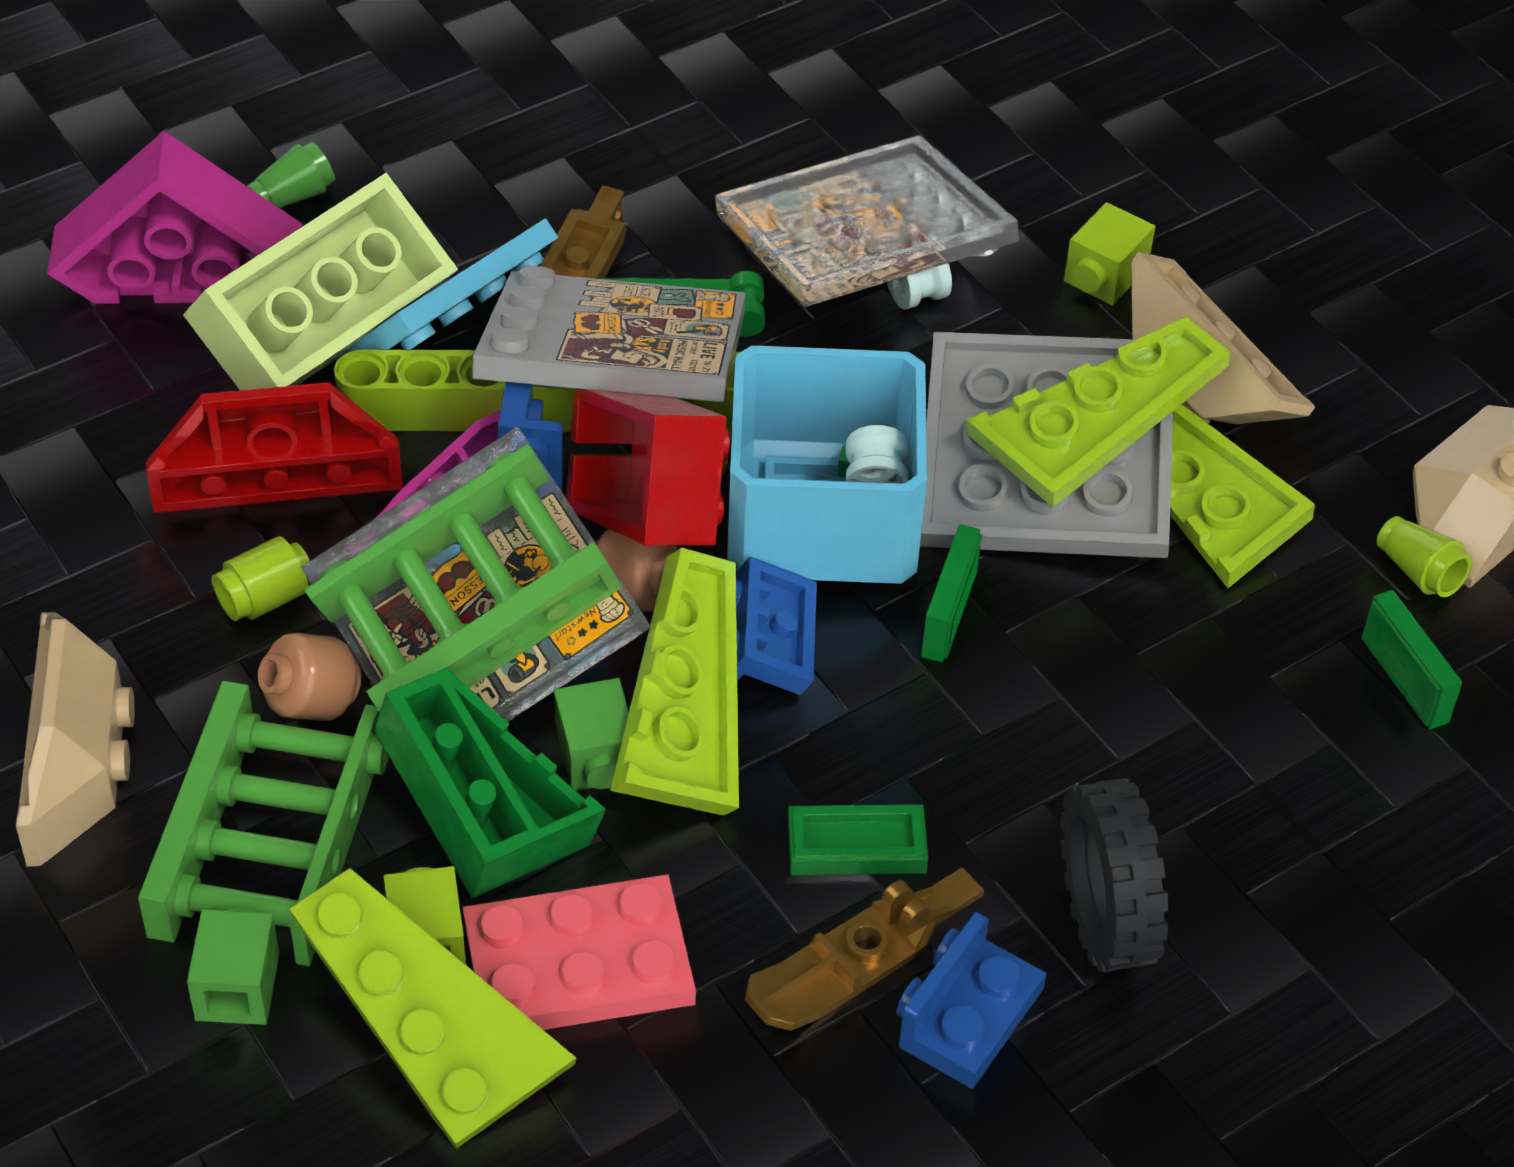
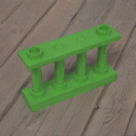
M526 444L516 452L505 453L497 457L488 465L484 473L349 561L333 564L322 573L318 581L304 589L311 601L331 623L344 615L348 616L383 673L381 682L366 691L379 713L387 691L444 668L451 671L467 687H472L623 588L594 542L582 550L573 549L535 492V490L551 481L529 444ZM512 505L552 564L549 572L526 587H518L480 526ZM456 542L459 543L496 601L491 610L469 624H462L424 564ZM401 578L440 638L436 646L413 661H406L369 601L370 598Z
M222 681L138 897L147 938L174 943L183 918H191L195 911L201 912L202 909L227 911L232 908H247L258 913H273L275 925L290 927L296 964L310 966L315 949L291 917L289 909L341 874L374 774L383 775L387 768L389 755L375 733L379 717V711L376 706L365 705L355 736L261 721L260 714L253 713L249 685ZM256 748L346 762L337 789L242 774L240 768L244 754H252ZM236 801L327 816L318 844L222 828L220 819L225 805L232 807ZM216 855L308 870L298 900L201 884L199 875L204 861H213Z

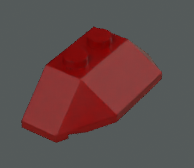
M329 382L201 394L146 461V473L154 513L403 489L398 438Z

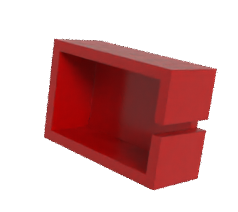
M575 388L571 430L572 442L633 445L632 454L570 453L565 509L643 545H715L717 526L721 523L724 514V500L720 486L722 463L726 460L730 447L729 433L726 428L727 416L673 397Z

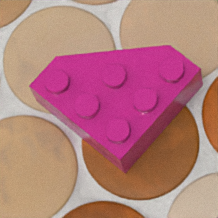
M163 131L55 225L47 274L94 304H119L120 295H153L155 303H194L204 290L303 227V224L166 131Z

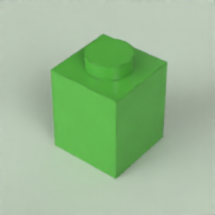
M615 678L554 689L555 731L569 785L575 791L591 788H611L629 715L620 679Z
M232 908L227 911L202 909L187 979L195 1021L267 1025L279 959V947L273 913H258L247 908Z

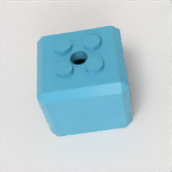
M750 346L736 355L727 560L736 563V572L751 556L810 580L901 584L917 573L927 485L925 363L912 353L901 351ZM870 425H885L896 428L904 433L908 439V459L904 465L909 472V481L905 484L847 482L846 478L839 477V457L842 446L846 444V439L849 435L861 427Z

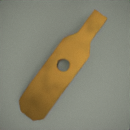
M963 867L933 886L914 893L903 880L895 881L885 890L882 899L872 901V906L825 935L821 932L816 934L808 946L781 963L752 974L748 981L745 1001L766 1025L790 1031L820 1019L925 952L936 925L982 897L984 889ZM861 940H869L874 942L877 947L865 950L859 948L856 943Z

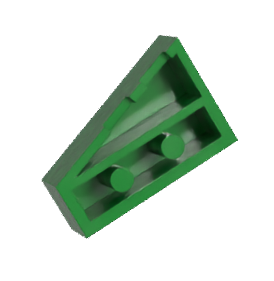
M444 668L387 691L375 727V733L473 899L590 846L606 809L592 796L589 795L584 799L555 773L557 765L542 752L538 756L534 755L507 731L509 723L451 671Z

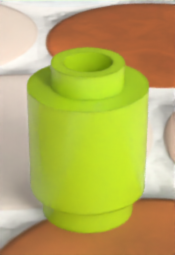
M277 536L224 562L223 570L212 575V585L221 606L232 620L238 621L244 617L254 620L306 594L304 589L309 587L307 579L313 576V569L306 552L297 542L289 544L283 537Z

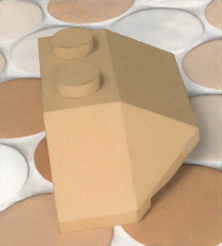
M1143 252L1136 254L1132 260V339L1141 338L1187 316L1230 351L1229 366L1182 403V405L1206 423L1214 420L1232 424H1245L1310 415L1315 406L1293 386L1197 286L1175 260Z
M1487 405L1416 463L1412 475L1418 525L1459 540L1464 544L1465 552L1472 557V568L1464 582V585L1468 588H1471L1514 550V408Z
M41 612L40 632L16 820V829L27 866L43 865L115 809L118 781H127L130 773L129 745L127 740H122L123 727H133L135 705L132 687L121 686L117 662L114 658L68 620L55 612Z

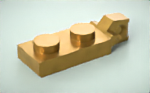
M602 186L589 212L581 209H571L557 234L559 238L554 240L541 267L552 269L555 275L594 279L605 278L625 241L627 223L621 221L623 217L621 204L624 191Z

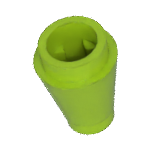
M1399 516L1389 519L1378 534L1377 546L1385 551L1397 566L1427 595L1437 594L1440 597H1448L1464 584L1470 574L1472 557L1465 552L1464 544L1459 540L1406 521Z

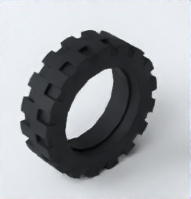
M1127 778L1071 786L1069 793L1065 794L1063 801L1066 812L1061 813V829L1065 840H1061L1062 858L1066 861L1067 872H1064L1066 891L1071 893L1072 902L1070 910L1074 923L1078 922L1079 925L1078 937L1083 949L1088 948V959L1093 966H1097V970L1100 972L1158 963V958H1162L1165 948L1162 940H1167L1168 924L1164 918V912H1168L1167 892L1163 890L1162 878H1165L1163 859L1158 858L1156 846L1159 840L1155 826L1150 825L1148 821L1150 813L1144 798L1139 799L1138 787L1133 782L1129 783Z

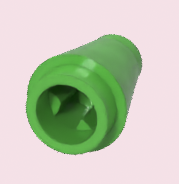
M309 142L303 147L295 144L260 174L255 181L248 184L247 187L281 209L326 193V186L335 181V176L320 148L314 142Z

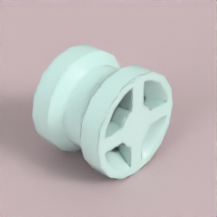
M930 242L938 251H940L945 256L944 252L938 244H936L935 242ZM947 260L886 278L892 298L901 309L918 306L922 298L929 297L933 300H939L948 297L952 289L951 271Z
M870 425L855 430L846 439V458L850 463L846 470L847 482L905 484L909 481V472L904 465L908 459V439L904 433L896 428L885 425Z

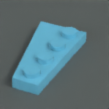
M543 219L395 314L360 339L344 354L363 349L390 350L399 343L404 350H411L436 333L430 323L437 318L442 326L446 327L473 308L468 300L472 295L475 294L480 303L502 290L507 282L504 276L505 273L509 271L519 272L524 267L540 265L544 260L540 250L559 237L547 219Z

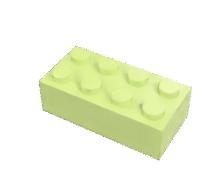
M385 173L204 290L183 316L239 390L295 386L301 384L342 356L360 339L395 314L441 286L458 268L389 175Z

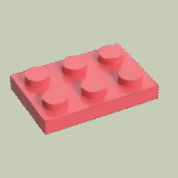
M668 874L463 907V919L472 971L543 1030L695 1005L696 989Z

